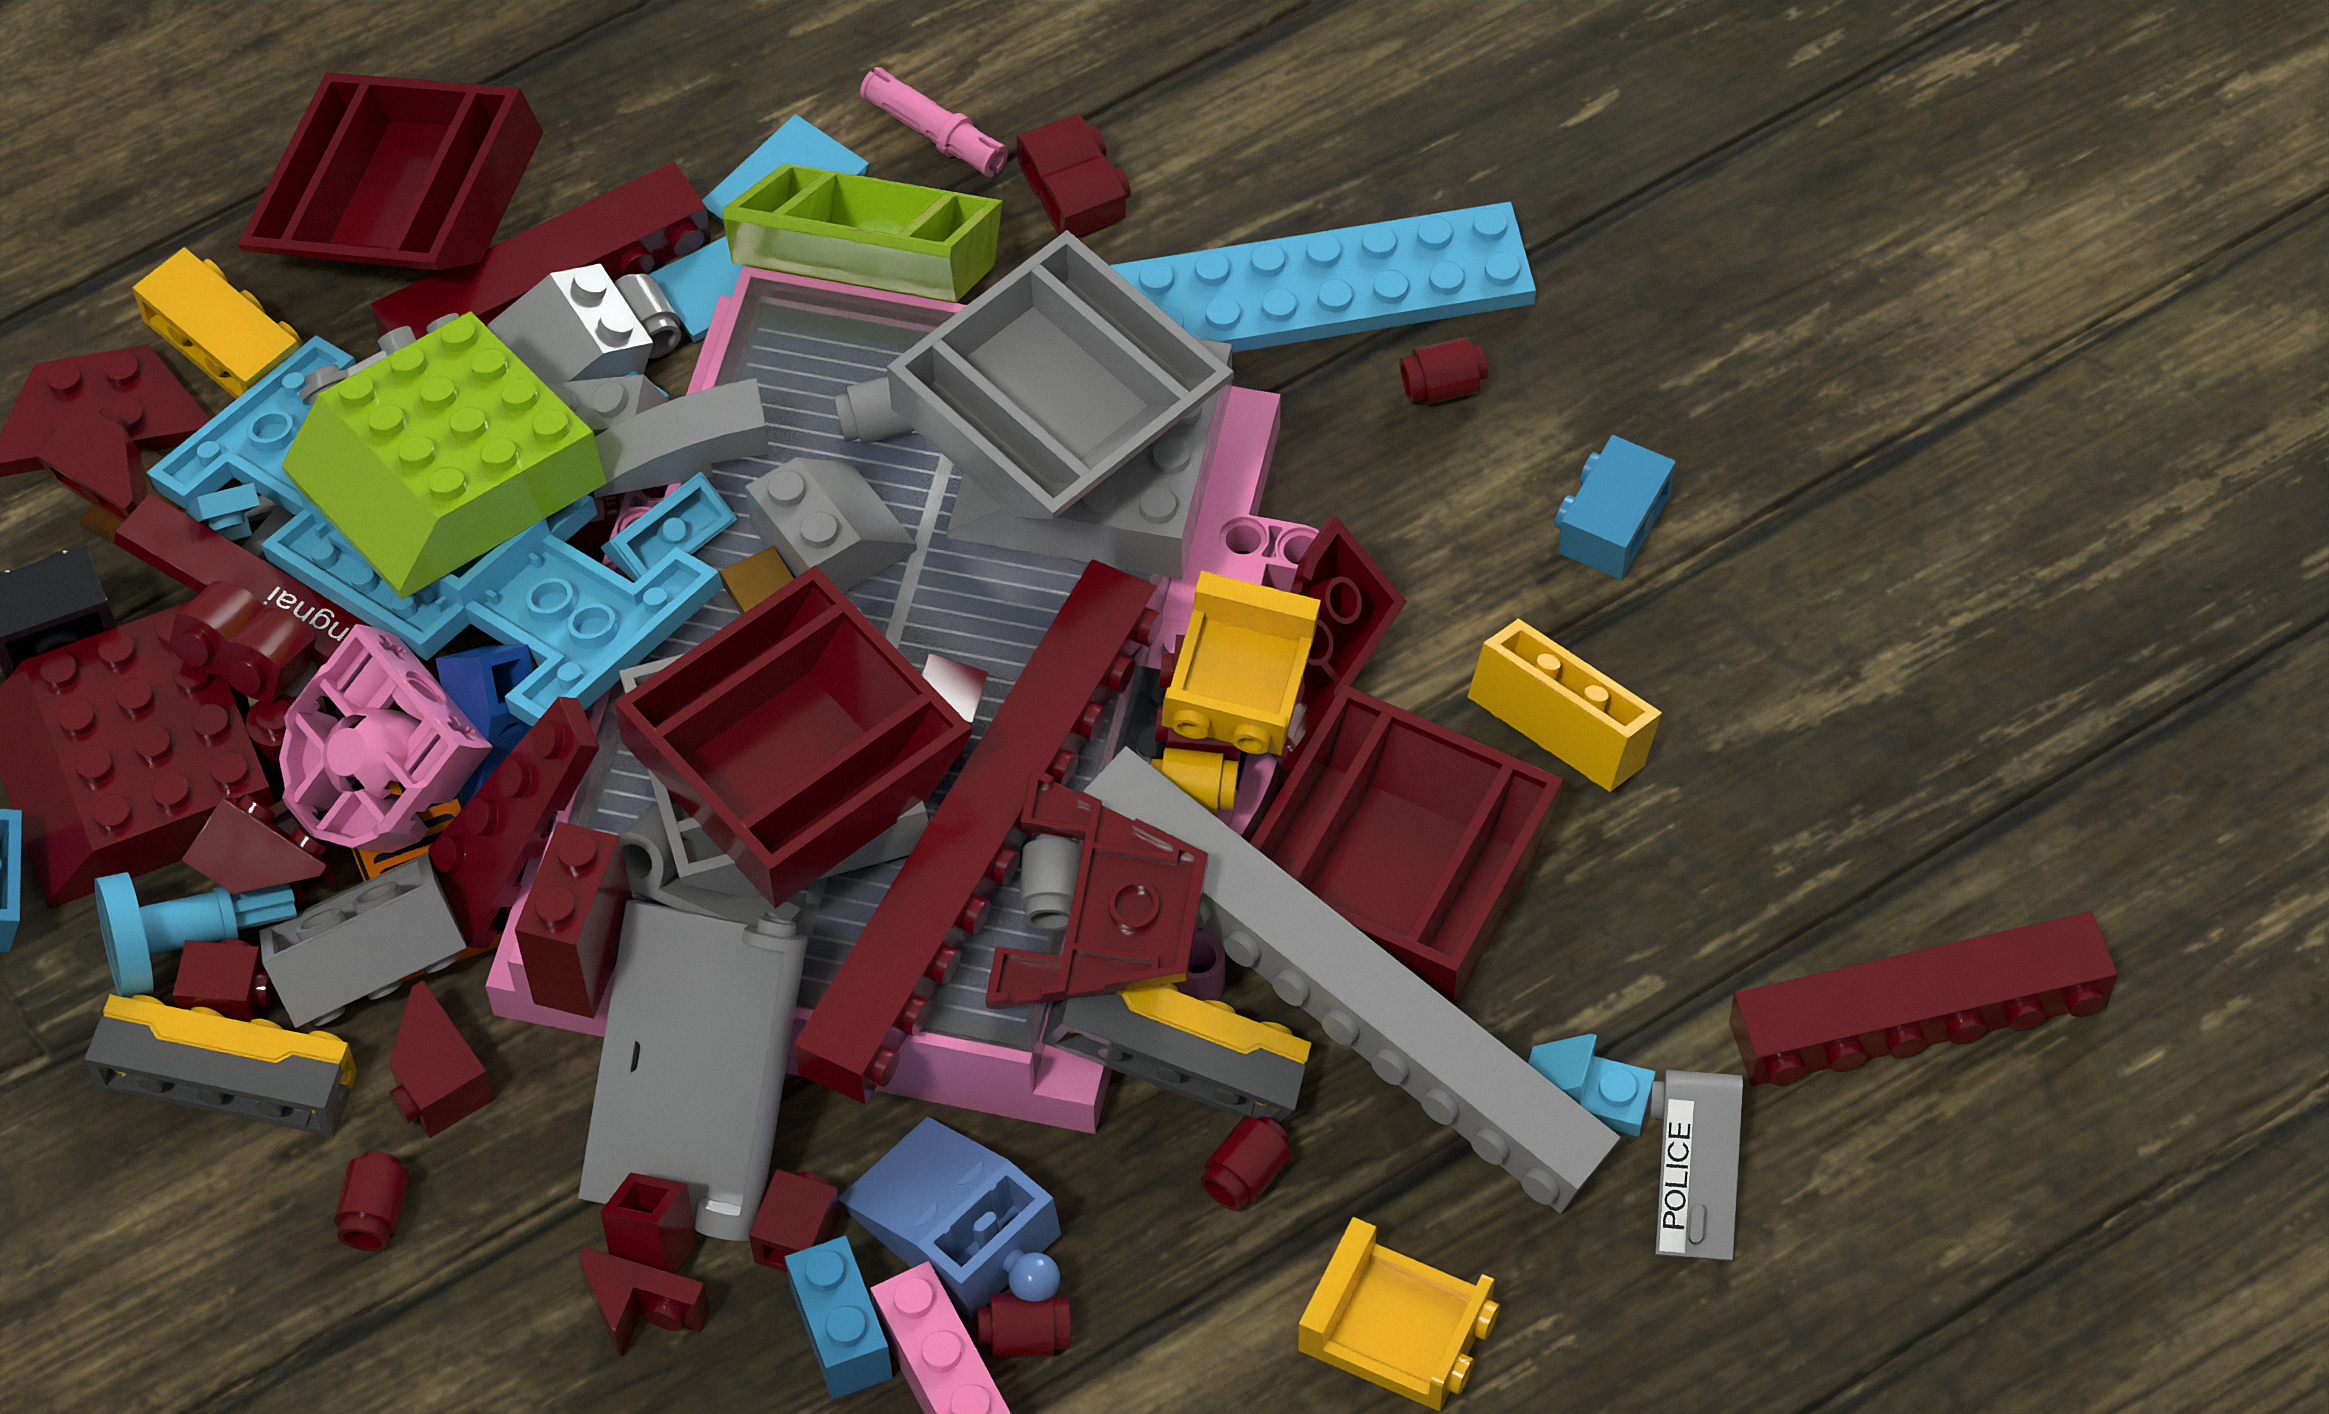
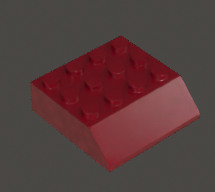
M326 72L237 245L242 252L429 270H443L481 263L544 132L519 87Z
M816 565L614 702L622 743L647 770L649 769L667 788L668 793L691 818L693 817L701 825L702 830L724 854H727L735 862V866L775 909L896 824L897 818L921 801L925 803L973 734L971 725Z
M191 601L26 659L19 664L0 687V776L12 809L22 810L21 834L49 909L95 893V878L127 872L130 878L133 879L181 861L222 798L233 797L240 801L243 795L247 794L267 807L275 804L228 682L220 674L206 673L188 665L168 647L176 614Z
M1343 684L1252 837L1250 844L1455 1006L1535 861L1561 792L1564 778Z

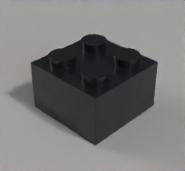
M87 545L71 551L57 552L45 560L13 571L0 572V666L6 680L19 664L26 659L117 627Z

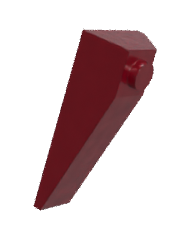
M1337 516L1328 518L1300 558L1290 593L1318 599L1321 602L1316 633L1282 755L1270 753L1285 771L1293 770L1343 684L1350 686L1407 603Z

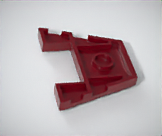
M1031 769L1021 817L1022 831L1084 840L1063 954L1056 956L996 946L985 998L987 1009L999 1010L1187 981L1208 868V853L1138 818L1133 821L1103 806L1101 800L1083 791L1078 794L1054 782V777L1045 772Z

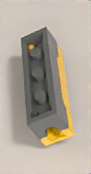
M1172 983L1053 1001L1042 1043L1240 1118L1249 1116L1258 1119L1260 1116H1265L1277 1124L1295 1111L1306 1067L1304 1063L1308 1059L1311 1042L1293 1036L1292 1031L1281 1024L1274 1022L1258 1023L1237 1015L1235 1010L1226 1003L1216 1000L1201 1001L1178 992V988Z
M109 995L103 1010L104 1016H101L84 1059L97 1088L302 1131L335 1136L350 1094L349 1089L352 1088L357 1074L349 1045L339 1037L324 1031H312L309 1035L288 1031L278 1024L264 1019H252L250 1022L229 1019L217 1011L205 1007H193L191 1010L170 1007L158 999L146 995H134L132 998Z

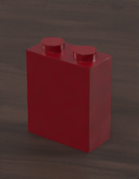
M560 821L557 823L514 929L532 999L536 1005L592 1019L596 1015L617 961L626 901L633 900L618 835Z

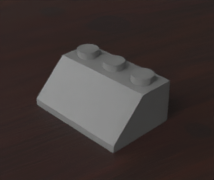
M428 852L297 913L296 918L279 921L259 931L263 965L295 1028L307 1022H310L311 1026H320L328 1023L345 1011L344 1005L365 995L370 1000L383 997L400 987L402 984L401 978L422 968L426 973L441 970L458 959L459 955L457 952L467 948L464 935Z

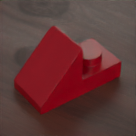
M585 1246L583 1247L579 1260L585 1282L619 1356H623L641 1314L645 1315L646 1319L652 1324L666 1330L678 1331L681 1327L701 1333L710 1311L704 1283Z

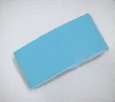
M250 483L198 496L188 505L185 514L236 543L252 536L246 512L260 506L255 485Z

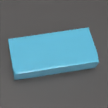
M700 471L600 548L611 561L636 582L675 547L691 555L736 521L737 518Z

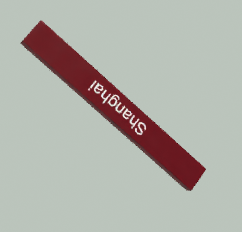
M150 493L115 531L114 544L198 594L213 581H225L250 592L265 608L279 609L296 616L317 634L311 660L320 666L327 663L356 624L372 627L320 593ZM412 652L440 684L437 663L431 659L426 661ZM395 700L390 706L396 711L406 712Z

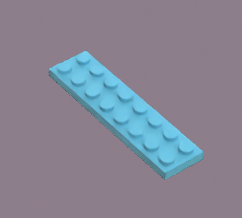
M1511 202L1109 265L1191 336L1232 344V353L1535 304L1536 297L1535 285Z

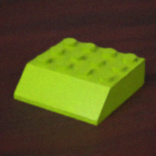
M783 163L726 205L723 210V223L731 260L734 264L957 303L995 266L1003 200Z
M471 311L455 320L449 321L435 331L398 349L393 354L319 393L281 464L283 472L402 600L607 484L593 431Z

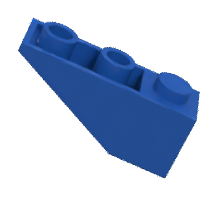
M528 644L482 646L436 658L441 687L493 747L461 788L464 806L532 728V726L509 712L504 697L533 672Z

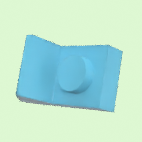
M1586 1034L1533 1046L1528 1062L1531 1067L1611 1130L1637 1137L1640 1136L1651 1096V1085L1655 1079L1656 1071L1596 1057L1597 1035Z

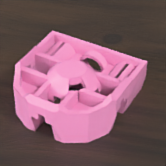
M356 624L327 663L320 667L284 716L286 731L279 756L285 786L282 798L288 809L311 837L350 848L392 853L421 841L429 829L416 815V812H424L431 803L451 802L493 747L398 635L375 627ZM320 696H329L345 717L338 721L334 716L318 712L317 710L320 705L316 700ZM395 700L406 712L389 710L388 708ZM359 720H362L354 729L349 728L357 724ZM358 779L364 786V789L356 791L352 786ZM390 780L400 782L406 790L402 795L390 794L392 791L387 786ZM328 811L322 820L316 818L318 812Z

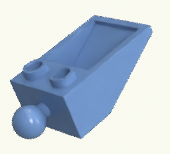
M928 1116L838 1198L839 1206L911 1269L929 1261L951 1303L969 1319H972L977 1314V1307H982L989 1303L990 1293H999L1008 1284L1015 1296L1033 1302L1049 1299L1055 1295L1059 1288V1269L1049 1256L1042 1254L1061 1235L1054 1198L1008 1159Z

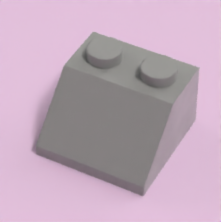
M601 264L550 273L487 326L544 384L622 377L633 371L643 375L653 346V341Z
M795 457L745 486L751 527L768 548L774 546L794 579L816 565L844 593L917 551L915 541L851 462Z

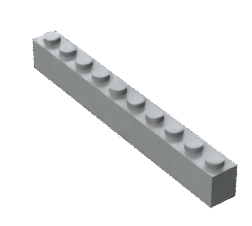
M1127 746L1120 751L1083 791L1101 800L1103 806L1133 821L1138 818L1208 853V868L1197 928H1202L1221 943L1225 952L1236 963L1245 967H1251L1270 982L1281 999L1290 1005L1300 1006L1319 1021L1330 1038L1341 1045H1349L1368 1060L1377 1075L1384 1081L1393 1085H1399L1417 1099L1424 1111L1433 1120L1440 1124L1451 1126L1471 1142L1472 1148L1482 1159L1491 1164L1500 1165L1520 1181L1525 1192L1535 1201L1550 1205L1561 1214L1601 1166L1621 1138Z

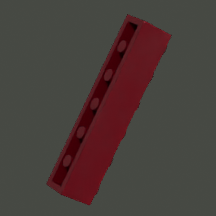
M673 161L488 248L481 263L443 269L371 303L379 338L394 329L410 326L416 340L428 334L426 327L436 319L452 313H457L460 317L469 311L487 327L492 320L550 273L601 264L613 283L628 274H647L650 270L679 256L690 255L701 246L711 242L707 209L676 162Z
M2092 911L1735 992L1729 1023L1751 1086L1765 1083L1783 1086L1800 1080L1805 1074L1830 1068L1835 1072L1848 1071L1860 1066L1865 1060L1886 1055H1891L1894 1058L1909 1057L1923 1050L1925 1046L1951 1041L1954 1044H1965L1980 1038L1984 1033L2008 1027L2013 1030H2026L2040 1024L2046 1018L2068 1013L2074 1017L2092 1014L2109 1003L2118 974Z

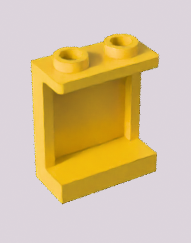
M1201 571L1195 589L1193 611L1171 686L1167 688L1164 697L1161 726L1173 728L1178 734L1191 739L1209 737L1233 743L1238 749L1251 754L1269 752L1282 755L1316 633L1321 600Z
M1353 1217L1299 1322L1298 1351L1440 1412L1449 1392L1451 1391L1459 1395L1467 1383L1474 1364V1358L1467 1355L1476 1337L1486 1340L1494 1327L1500 1310V1304L1493 1302L1495 1279L1482 1274L1475 1286L1376 1244V1226Z

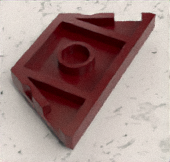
M149 344L34 363L0 434V477L44 470L45 468L36 454L78 401L98 413L103 407H106L121 416L131 426L128 435L140 453L178 447L211 419Z

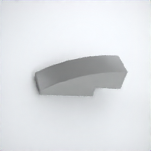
M757 378L724 384L676 398L645 410L597 435L595 440L607 484L596 489L594 495L595 497L686 482L700 471L706 478L713 477L711 463L770 453Z

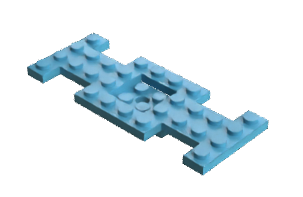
M317 335L146 472L150 484L155 491L184 509H187L188 505L196 497L216 492L233 477L245 485L254 483L258 493L295 515L294 518L261 544L267 561L372 627L398 635L412 652L426 661L469 624L474 625L504 645L528 644L531 661L539 667L504 697L509 712L532 727L559 696L579 699L583 711H585L621 679L620 670L635 667L723 589L719 571L678 547L671 550L641 578L632 583L565 543L598 514L593 497L587 494L402 600L289 480L281 466L311 409L310 405L302 403L299 396L300 391L307 386L305 378L312 372L328 365H337L339 370H345L356 365L353 356Z

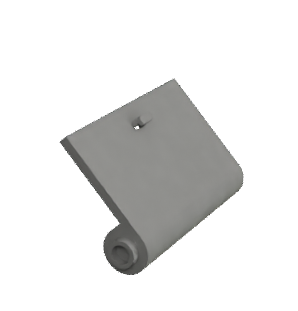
M626 901L578 1199L607 1204L630 1172L687 1183L694 1222H696V1231L719 1239L750 1241L749 1233L766 1192L808 939L806 936L796 933V922L763 916L759 917L757 925L644 902Z

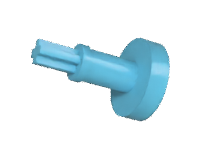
M127 872L95 878L97 909L111 974L118 996L126 998L153 993L151 955L183 949L185 940L216 942L224 939L238 940V930L297 917L294 905L295 899L289 883L237 894H230L225 888L217 887L213 888V892L139 907L131 878Z

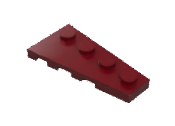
M559 696L428 849L468 947L489 948L498 932L492 924L501 907L511 908L522 888L517 881V877L528 857L539 858L549 840L547 836L549 819L554 810L565 811L600 748L577 698Z

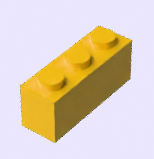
M185 247L132 287L143 321L235 399H238L303 346L300 337L289 324L284 321H280L278 324L265 314L262 305L250 292L243 290L239 293L228 284L225 275L214 262L209 259H205L202 262Z
M1519 618L1483 643L1467 696L1491 712L1492 715L1503 720L1536 742L1541 748L1549 751L1609 792L1645 766L1662 712Z

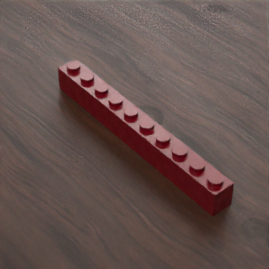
M1091 559L794 1042L793 1046L799 1075L865 1105L877 1086L885 1087L891 1081L899 1063L900 1053L898 1051L908 1034L916 1036L924 1026L930 1011V997L939 983L947 985L954 976L961 957L959 949L969 933L977 935L984 926L991 907L989 899L998 884L1006 886L1011 881L1020 861L1019 850L1027 836L1035 837L1038 835L1035 832L1022 831L1021 817L1031 769L1040 770L1053 776L1054 782L1064 787L1069 784L1077 768V753L1086 739L1093 741L1100 733L1107 715L1106 705L1114 692L1121 694L1127 688L1135 669L1134 658L1142 645L1150 647L1158 636L1163 622V614L1158 612L1157 585Z

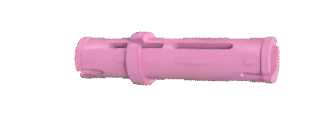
M881 67L874 68V73L870 71L864 78L860 88V96L863 99L880 107L908 127L929 138L937 144L936 149L947 157L956 156L986 177H993L994 172L998 173L1005 165L1008 157V148L980 132L973 126V121L964 114H953L945 110L928 97L896 79Z

